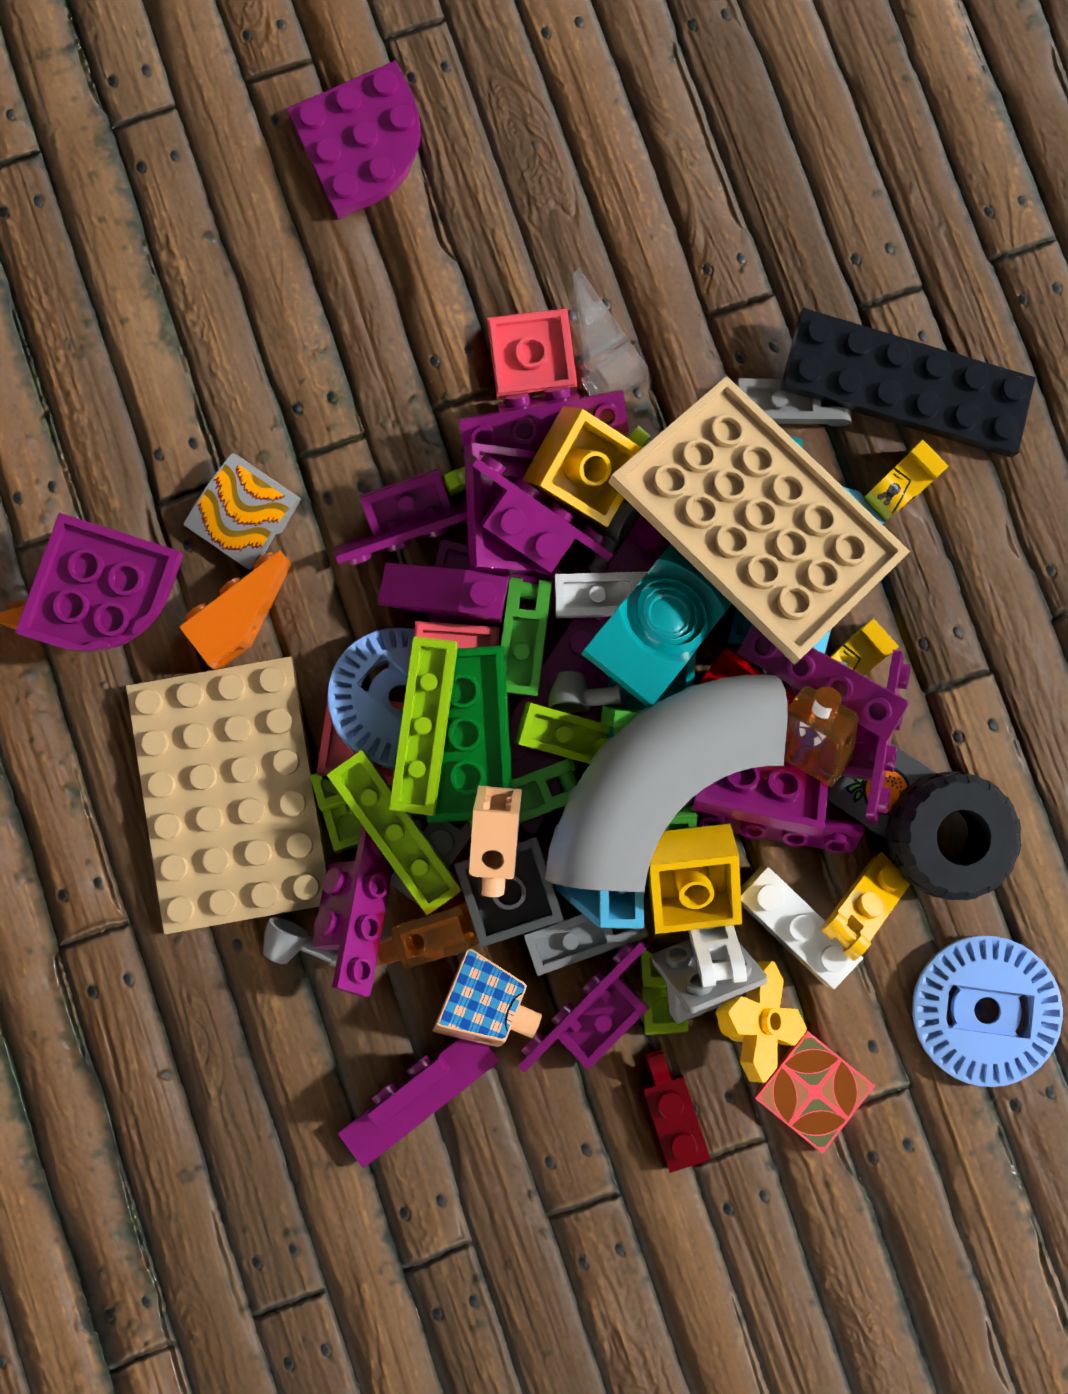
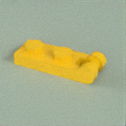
M880 852L870 860L820 930L829 939H837L844 946L843 952L852 961L857 960L869 948L871 939L905 893L910 883L903 878L902 873L885 854Z

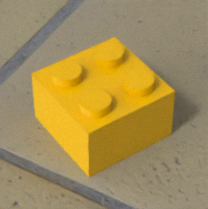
M563 406L526 471L523 480L585 520L608 527L624 499L608 482L611 475L638 453L642 447L584 409Z
M731 824L664 831L654 851L647 873L649 900L655 934L742 924L739 853Z

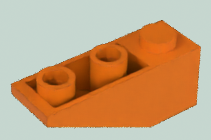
M281 550L274 555L272 552H269L260 557L252 565V572L241 580L239 578L230 580L219 590L220 596L208 605L202 603L196 606L186 615L187 621L179 628L209 667L215 670L222 669L252 646L292 565Z

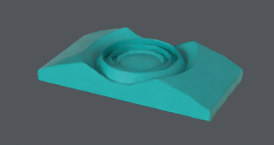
M670 544L581 654L645 706L652 707L732 603Z

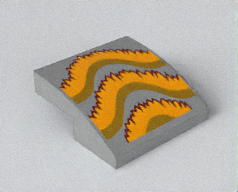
M232 453L208 483L183 525L248 570H253L252 565L266 553L275 535L283 532L301 498L237 454Z

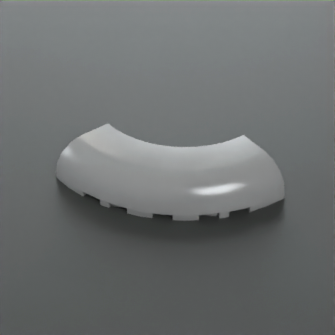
M739 675L723 677L699 685H691L682 689L679 693L669 696L662 701L655 702L652 707L645 708L632 718L629 724L623 727L613 738L610 737L599 748L590 760V765L582 775L577 786H573L567 797L569 798L559 824H556L550 844L545 879L553 884L578 889L644 892L647 873L657 844L669 823L690 799L704 788L733 773L764 766H784L788 703L781 679L775 675Z

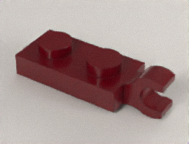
M661 1049L645 1053L654 1083L642 1086L669 1172L672 1173L711 1160L683 1074L670 1076L668 1065Z

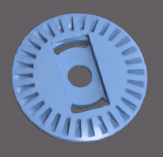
M387 628L372 632L358 639L338 659L328 685V710L337 734L355 754L364 749L375 765L388 769H395L403 710H398L390 704L389 693L396 687L406 688L415 629ZM388 663V668L381 671L373 679L369 690H363L361 685L367 675L375 668Z
M979 935L966 937L945 946L925 965L914 989L912 1016L917 1037L924 1051L943 1071L968 1084L982 1087H998L1019 1082L1030 1076L1049 1058L1060 1036L1063 1007L1057 983L1050 970L1038 956L1023 945L1012 940L997 936ZM955 985L957 989L953 994L950 1006L953 1024L948 1026L946 1016L949 991ZM1023 995L1026 1016L1024 1025L1018 1035L1015 1031L1020 1024L1022 1016L1021 1003L1018 998ZM985 997L994 999L999 1007V1014L991 1023H981L976 1018L974 1012L976 1003Z

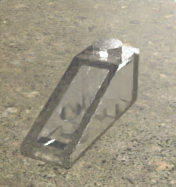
M579 268L572 274L571 289L584 376L581 379L582 384L589 395L623 390L625 395L646 381L649 368Z

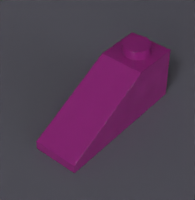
M386 563L378 604L502 627L509 579L504 576L464 569Z

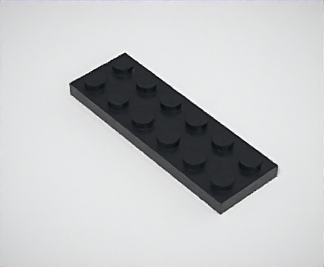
M803 308L799 313L780 390L820 400L837 407L848 408L854 412L1012 458L1019 453L1036 377Z

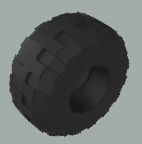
M963 772L929 774L919 778L912 785L907 786L900 793L895 804L892 805L886 827L888 853L892 863L900 870L903 878L918 890L947 900L966 901L976 899L998 888L1014 869L1021 849L1022 830L1020 819H1018L1015 807L1009 797H1006L999 787L988 780ZM957 811L966 820L969 830L968 842L960 854L955 858L946 860L939 851L937 831L942 820L951 812Z

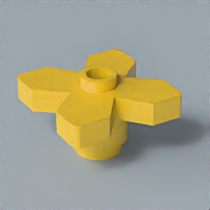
M759 961L757 963L767 974V984L748 991L747 998L736 996L724 1001L716 1010L718 1025L722 1034L729 1037L732 1041L743 1042L740 1064L750 1082L765 1083L777 1069L778 1044L795 1046L807 1030L798 1009L780 1008L784 980L774 961Z

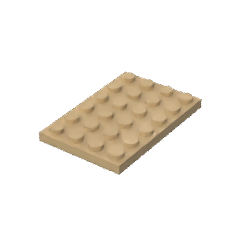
M727 376L615 471L608 482L794 665L910 552Z
M290 656L127 685L164 935L319 907L323 891V878L327 873V859L317 799L310 778L312 768L294 659Z

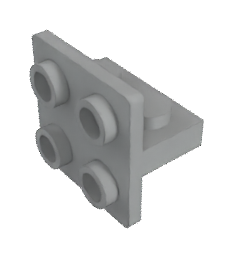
M690 939L652 954L653 965L667 983L669 1013L677 1024L718 1008L728 999L736 996H747L748 991L767 984V974L741 944L740 948L745 961L747 981L733 983L731 979L716 981V986L702 988L698 967ZM727 958L719 959V960H712V962H713V963L725 962V961H727Z

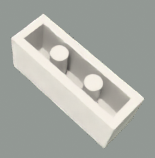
M760 866L741 886V906L825 986L835 989L863 959L860 956L857 960L852 961L843 952L844 946L837 939H829L820 930L825 920L769 867Z

